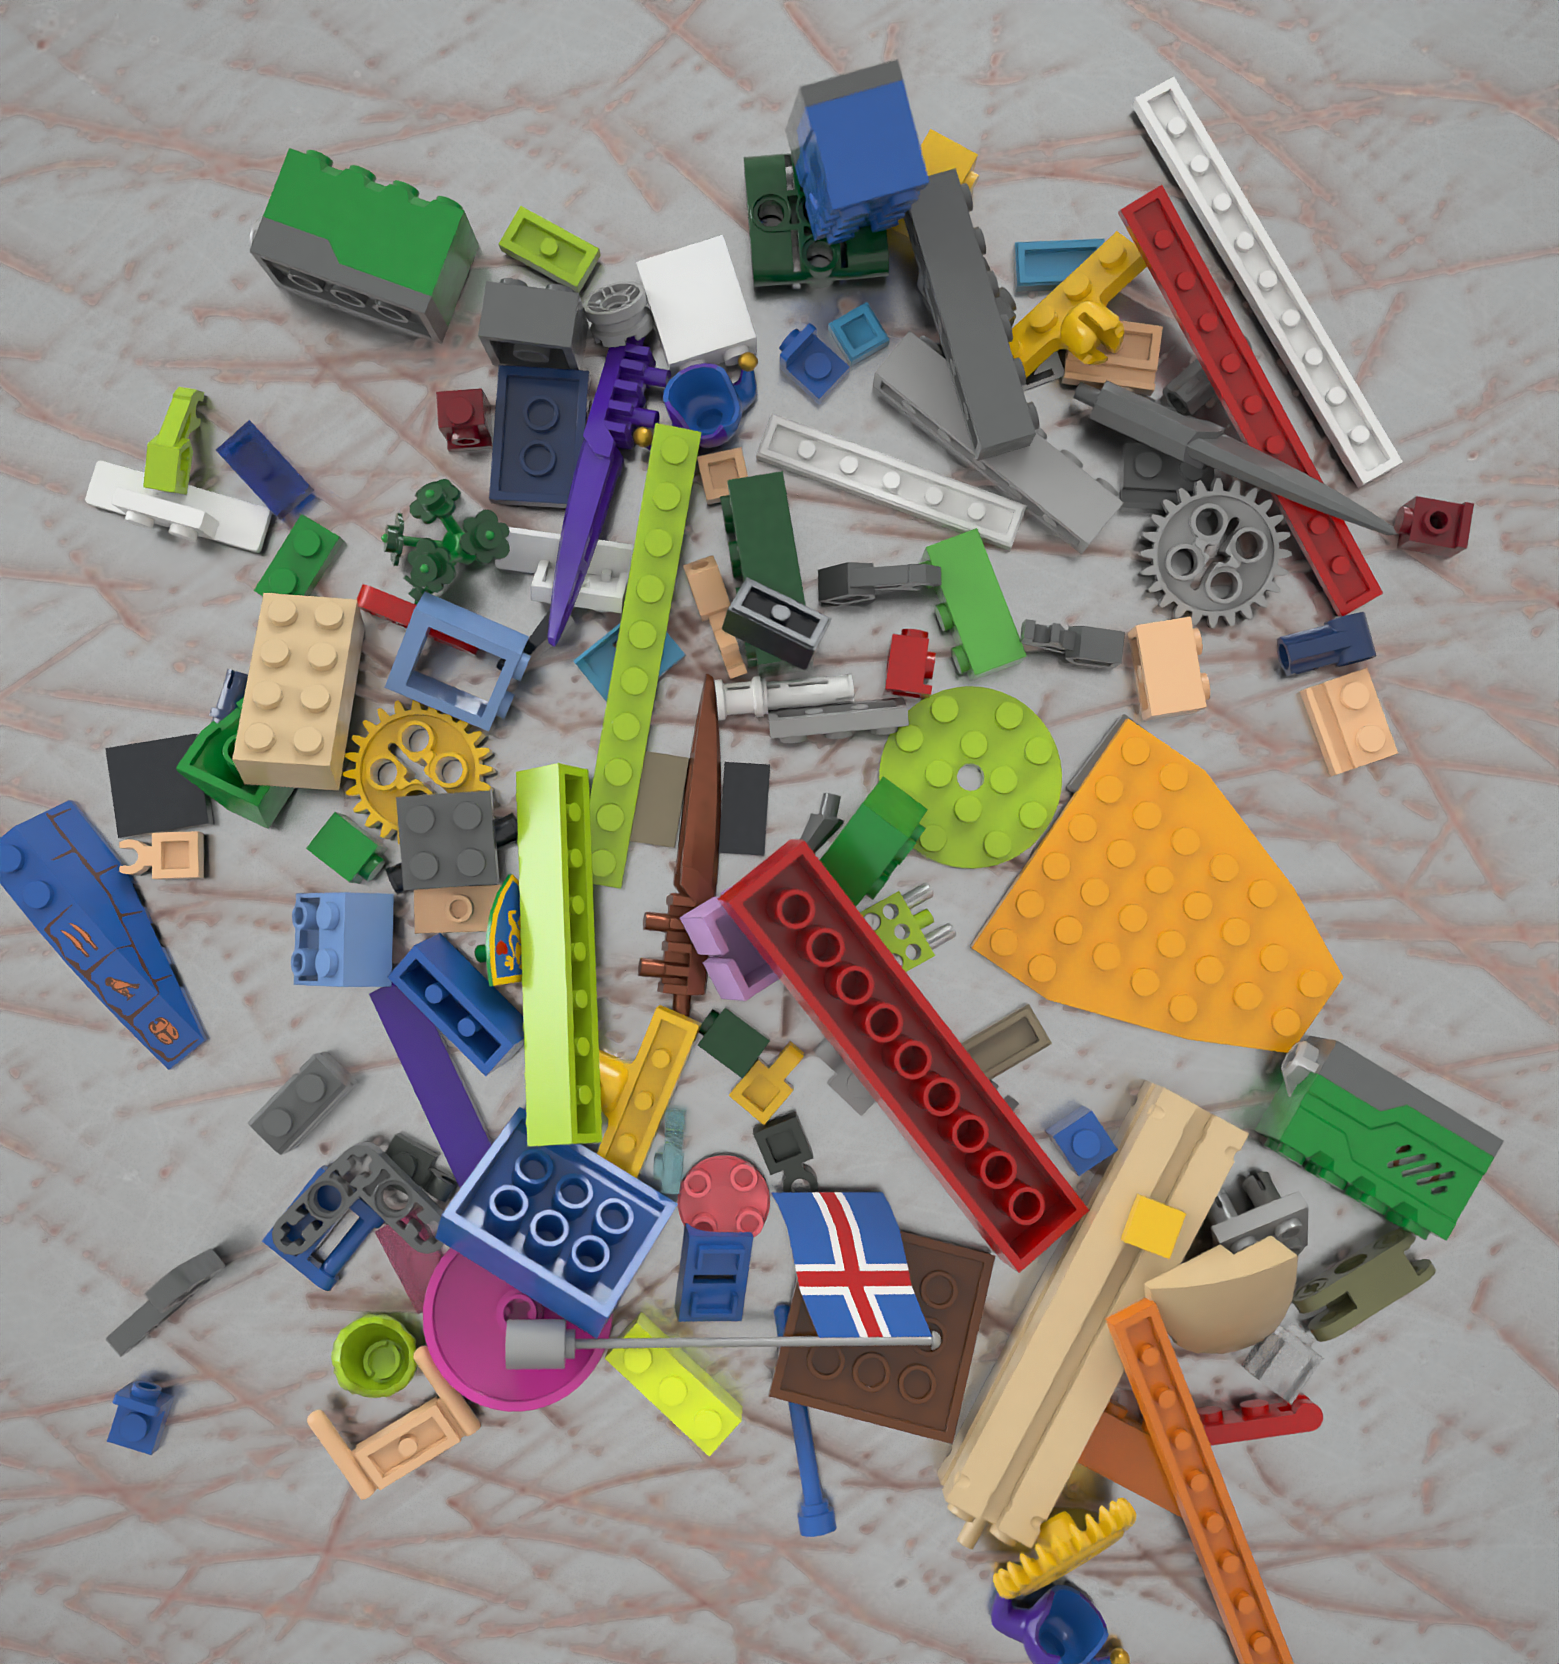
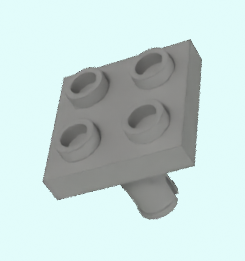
M1266 1171L1257 1173L1260 1180L1258 1183L1253 1175L1242 1183V1187L1250 1197L1255 1209L1238 1215L1229 1199L1227 1191L1220 1189L1216 1196L1217 1199L1214 1200L1207 1213V1217L1212 1224L1213 1248L1221 1244L1234 1255L1270 1235L1297 1255L1303 1251L1304 1247L1308 1246L1309 1206L1300 1191L1281 1198L1269 1173Z

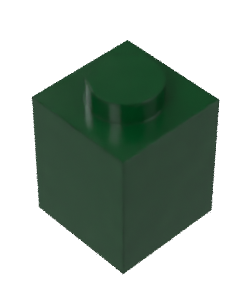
M726 1006L721 1014L712 1009L702 1022L698 1033L704 1037L697 1046L743 1079L770 1042V1038Z

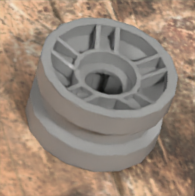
M630 281L612 283L597 289L584 300V312L588 321L592 323L590 330L596 344L601 340L604 347L626 345V338L635 336V339L638 341L652 330L654 319L650 309L646 306L647 296L641 284Z

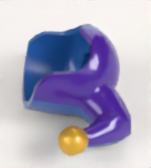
M745 352L738 358V364L742 370L739 379L734 384L724 368L710 363L689 366L669 380L664 389L663 401L672 426L701 432L699 447L702 448L717 447L731 439L741 424L742 413L754 402L758 394L754 372L755 367L758 365V358L753 353ZM645 427L636 429L633 434L634 443L651 451L653 439L651 430Z
M1058 1584L1047 1591L1031 1608L1014 1606L1011 1599H1005L997 1592L991 1608V1623L997 1631L1023 1643L1026 1654L1033 1664L1130 1663L1127 1651L1119 1647L1113 1649L1110 1656H1095L1109 1636L1107 1625L1094 1604L1074 1588Z

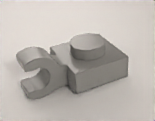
M825 1037L813 1051L836 1072L827 1084L862 1116L875 1103V1100Z

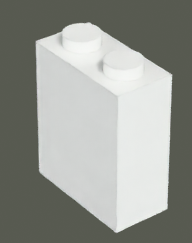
M723 235L636 262L639 279L647 296V304L654 319V325L668 368L671 371V378L681 370L692 365L701 363L720 364L725 362V365L731 366L738 364V358L743 353L757 352L756 334Z

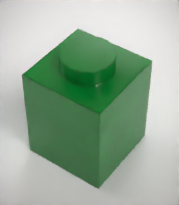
M337 812L332 814L306 847L308 851L349 883L360 884L364 879L369 882L377 875L385 863L382 855L388 849L348 816Z

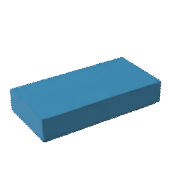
M1105 239L1015 242L1013 247L1015 292L1054 290L1105 242Z

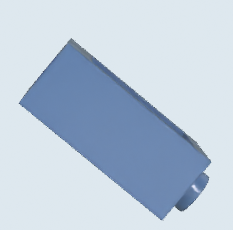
M424 592L413 611L384 688L489 732L495 716L505 719L515 694L507 691L511 678L521 681L531 656L523 653L529 636ZM431 628L506 660L489 702L415 671Z

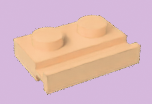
M1119 320L1124 326V338L1119 350L1113 353L1103 344H1100L1097 349L1108 357V361L1099 365H1086L1066 350L1062 383L1079 385L1080 382H1083L1094 388L1102 389L1107 380L1122 388L1129 387L1135 390V394L1151 396L1155 389L1154 381L1158 367L1163 326Z
M1367 668L1300 691L1330 776L1398 754Z

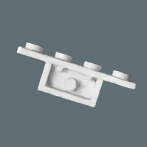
M101 460L96 463L85 498L89 505L126 515L125 521L147 529H153L154 524L170 528V534L189 541L196 542L197 537L200 536L256 553L261 551L272 516V511L267 507L189 485L187 495L144 488V472Z
M509 527V535L505 538L510 545L509 554L503 559H495V566L499 569L534 573L531 584V601L545 602L551 605L553 580L561 534ZM598 540L574 607L593 609L597 612L622 613L634 544Z

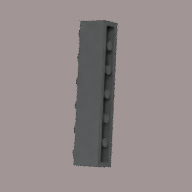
M956 168L928 176L930 183L925 189L920 190L919 200L911 205L912 209L905 212L904 221L976 460L980 461L1030 446L1036 435L1035 430L1039 429L1040 425L1036 407L1033 402H1026L1022 386L1026 385V375L1020 358L1013 359L1009 342L1013 340L1009 318L1006 314L1000 315L995 300L999 298V286L993 270H986L982 255L986 254L983 232L979 226L974 228L969 212L973 211V202L967 183L960 184Z

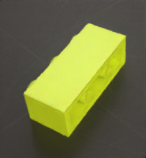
M640 1312L617 1338L669 1337L644 1313ZM681 1348L608 1349L605 1359L708 1456L719 1447L742 1421L743 1406Z

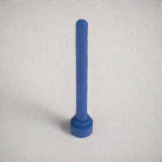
M780 1304L774 1310L777 1337L783 1336L790 1308L786 1304ZM788 1402L804 1501L800 1504L801 1511L797 1514L800 1535L815 1537L829 1534L837 1529L834 1508L828 1505V1499L822 1497L808 1407Z

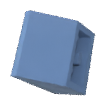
M351 892L296 893V904L292 911V922L295 927V947L291 956L294 985L392 987V981L388 976L392 972L394 894Z

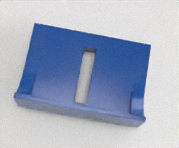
M685 1223L674 1304L678 1322L742 1321L753 1244L751 1232H710L696 1229L690 1226L689 1223ZM694 1275H734V1279H693Z

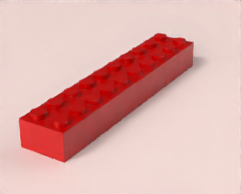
M790 839L717 899L1001 1261L1020 1273L1090 1211L804 840Z

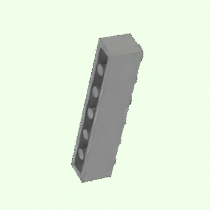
M909 331L875 371L873 387L1013 500L1027 505L1026 510L1082 554L1124 503L1117 498V490L1102 478L1095 480L1081 469L1083 464L1073 453L1065 449L1059 451L1047 441L1046 433L1040 427L1035 430L1036 435L1030 446L977 461L947 361L941 356V349L928 337L921 336L919 338Z

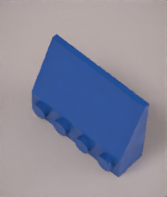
M519 1107L441 1215L435 1238L597 1339L675 1211L678 1203L581 1144L527 1147L526 1110Z

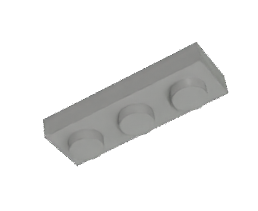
M903 697L768 710L770 738H780L782 743L803 742L807 740V735L825 734V737L829 739H842L852 736V731L871 729L872 734L886 735L897 732L898 727L909 726L908 708Z

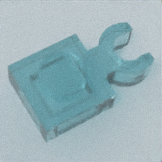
M667 1109L663 1152H655L653 1179L662 1180L661 1193L680 1194L682 1190L686 1110Z

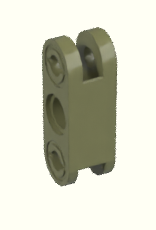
M1401 1228L1390 1231L1305 1283L1293 1293L1292 1302L1299 1313H1309L1325 1305L1327 1306V1309L1315 1316L1308 1325L1316 1341H1329L1344 1334L1433 1277L1436 1269L1430 1259H1421L1411 1263L1404 1254V1251L1408 1250L1416 1240V1236L1413 1233Z

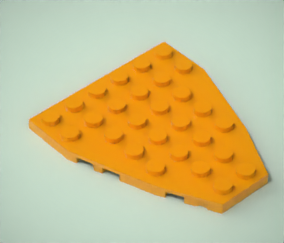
M1125 719L1080 788L1072 796L970 945L972 949L1047 1000L1188 1040L1288 1053L1300 1041L1343 979V975L1294 887L1207 772L1130 719Z

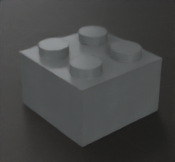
M502 278L500 283L486 281L478 337L492 365L582 370L589 324L579 293L574 292L570 287L560 284H548L546 289L529 287L525 282L514 278Z

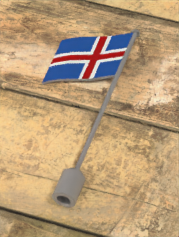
M883 1192L771 1193L777 1203L786 1225L799 1290L818 1336L576 1339L575 1329H566V1319H511L507 1321L505 1356L506 1369H565L566 1359H575V1349L931 1345V1349L935 1350L941 1344V1337L936 1331L931 1330L930 1332L910 1280L900 1229Z

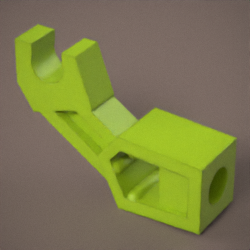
M178 387L173 393L171 404L159 434L147 444L144 488L187 495L193 449L188 437L192 431L200 427L201 419L196 416V406L198 401L203 402L204 392Z

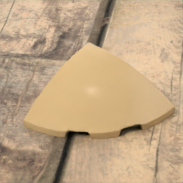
M1271 1235L1234 1255L1220 1244L1144 1283L1145 1298L1156 1303L1167 1333L1178 1346L1199 1354H1225L1239 1351L1265 1340L1278 1328L1285 1318L1296 1284L1298 1255Z

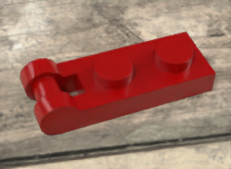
M1299 1391L1288 1393L1281 1403L1269 1404L1266 1400L1255 1399L1240 1403V1408L1222 1411V1408L1218 1406L1197 1408L1210 1446L1311 1432L1317 1430L1323 1422V1413L1319 1406Z

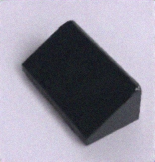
M746 577L727 610L722 630L789 664L806 670L832 618Z

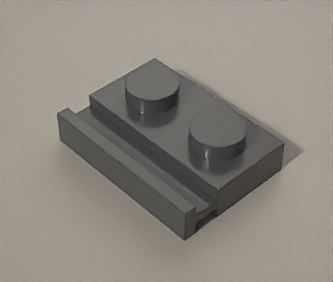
M1125 443L1122 447L1120 483L1121 501L1124 503L1119 508V511L1167 514L1161 505L1162 500L1167 499L1175 505L1178 504L1176 490L1183 488L1190 496H1193L1194 482L1200 480L1207 492L1210 491L1211 484L1215 478V468L1207 466L1205 470H1200L1146 444ZM1204 509L1197 516L1209 517L1213 511Z

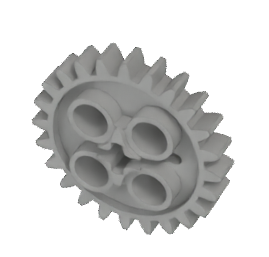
M1215 478L1211 484L1210 491L1207 492L1202 481L1194 482L1193 496H1190L1185 489L1179 488L1176 490L1178 504L1175 505L1173 502L1164 499L1161 501V505L1167 514L1164 517L1154 514L1149 516L1150 521L1157 526L1156 532H1143L1141 534V537L1152 542L1151 549L1138 552L1139 556L1151 559V565L1143 568L1140 573L1141 575H1154L1156 579L1148 586V592L1163 591L1164 594L1157 604L1159 607L1163 608L1172 602L1176 604L1172 613L1173 618L1178 619L1186 611H1190L1189 617H1191L1193 626L1199 623L1202 615L1206 616L1208 628L1216 627L1219 616H1223L1228 626H1235V612L1239 611L1243 617L1250 620L1253 618L1250 607L1252 603L1262 608H1267L1269 605L1263 593L1265 591L1275 593L1281 591L1272 580L1274 575L1284 576L1289 573L1288 570L1278 565L1279 559L1292 556L1291 551L1279 549V542L1290 537V532H1276L1274 527L1282 521L1284 516L1281 514L1268 517L1266 512L1271 507L1273 501L1267 499L1256 504L1254 501L1258 492L1257 488H1251L1244 495H1240V481H1233L1228 490L1224 491L1221 478ZM1204 509L1212 510L1218 518L1217 529L1208 536L1200 533L1196 527L1197 515ZM1236 517L1238 519L1237 526L1223 542L1219 550L1224 555L1223 561H1213L1207 568L1199 587L1193 590L1191 588L1192 581L1209 560L1208 553L1204 552L1207 545L1216 546L1222 539L1229 521ZM1244 532L1251 533L1257 540L1256 552L1247 559L1242 558L1237 553L1235 545L1237 538ZM1180 549L1188 550L1194 558L1192 569L1185 575H1178L1171 567L1172 556ZM1220 572L1227 573L1233 581L1231 592L1223 598H1217L1211 591L1212 578Z

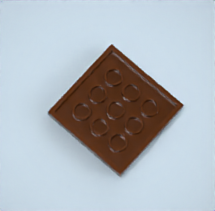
M900 1231L913 1291L930 1332L931 1330L936 1331L941 1337L940 1346L935 1350L931 1349V1345L780 1347L768 1396L953 1444L995 1255ZM796 1279L782 1337L818 1336Z

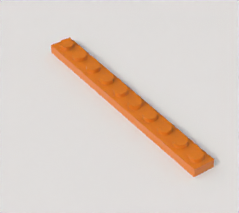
M1144 1298L1107 1317L1105 1320L1239 1664H1294L1158 1307L1154 1301Z

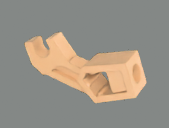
M711 555L683 565L702 622L706 620L710 622L730 679L746 674L747 670L736 638L722 630L727 610L731 604L714 556Z

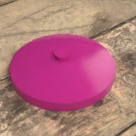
M449 1248L441 1258L430 1278L423 1305V1328L429 1353L445 1380L461 1395L479 1405L500 1411L522 1412L543 1408L556 1403L576 1390L590 1376L606 1348L575 1349V1359H566L565 1369H506V1328L508 1320L564 1318L452 1248ZM613 1314L597 1339L610 1338ZM566 1320V1329H575L576 1339H596Z

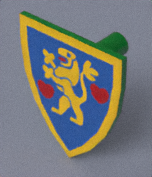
M508 874L496 894L489 914L486 944L476 946L474 951L476 960L480 963L486 962L489 986L522 982L519 880L513 874Z

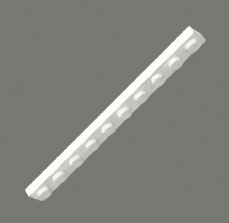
M1175 77L1136 97L1132 104L1134 111L1357 488L1366 485L1403 463L1402 459Z

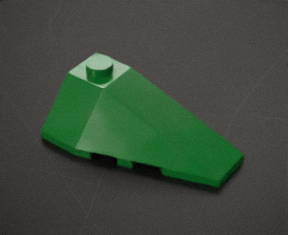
M243 697L236 703L238 708L218 724L213 721L201 730L177 765L176 770L227 810L269 829L293 792L294 787L244 784L232 760L243 706Z

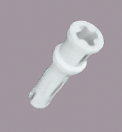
M852 674L768 682L765 681V678L753 676L752 681L726 684L723 683L722 679L715 680L718 721L725 720L727 715L754 713L756 717H764V714H768V710L854 703Z

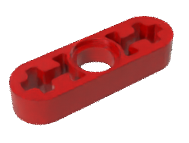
M362 584L356 598L361 610L407 629L416 607L411 602ZM433 628L430 629L427 637L472 656H476L479 650L475 646Z

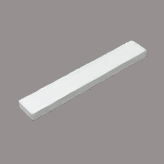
M773 413L756 454V459L961 534L977 528L983 542L1008 551L1012 548L1027 506Z

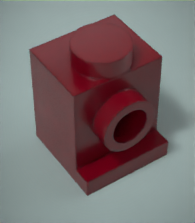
M483 389L436 392L438 428L447 440V450L453 452L492 449L491 404Z
M1419 496L1414 497L1404 506H1401L1396 515L1394 529L1399 534L1397 548L1448 558L1467 549L1474 503L1464 502L1459 504ZM1430 518L1438 520L1437 529L1431 526Z

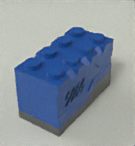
M898 59L799 87L785 132L800 186L803 187L805 194V207L814 240L826 238L828 245L854 238V232L871 225L872 232H879L899 225L898 220L904 218L905 212L912 209L911 205L919 200L920 190L925 189L930 182Z

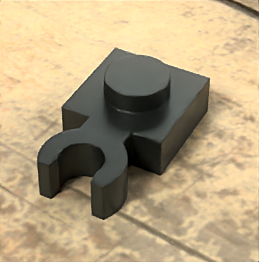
M796 1111L767 1122L765 1125L762 1124L753 1128V1135L770 1175L781 1171L784 1172L782 1179L784 1193L795 1192L792 1184L797 1179L807 1180L812 1192L818 1191L816 1173L811 1167L803 1164V1162L814 1157Z

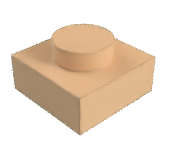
M742 447L697 456L707 505L721 502L720 496L729 495L727 480L748 477Z

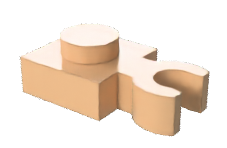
M203 832L152 833V846L133 839L119 842V848L135 849L138 853V859L135 864L119 866V872L140 875L152 867V879L156 880L204 878Z

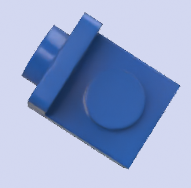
M809 323L801 332L797 328L794 329L779 347L781 351L779 368L818 404L849 373L850 366L817 337V328L812 323Z
M135 1381L115 1393L112 1402L118 1405L107 1442L148 1455L155 1453L158 1450L174 1396L161 1392L162 1388L159 1385L148 1381Z

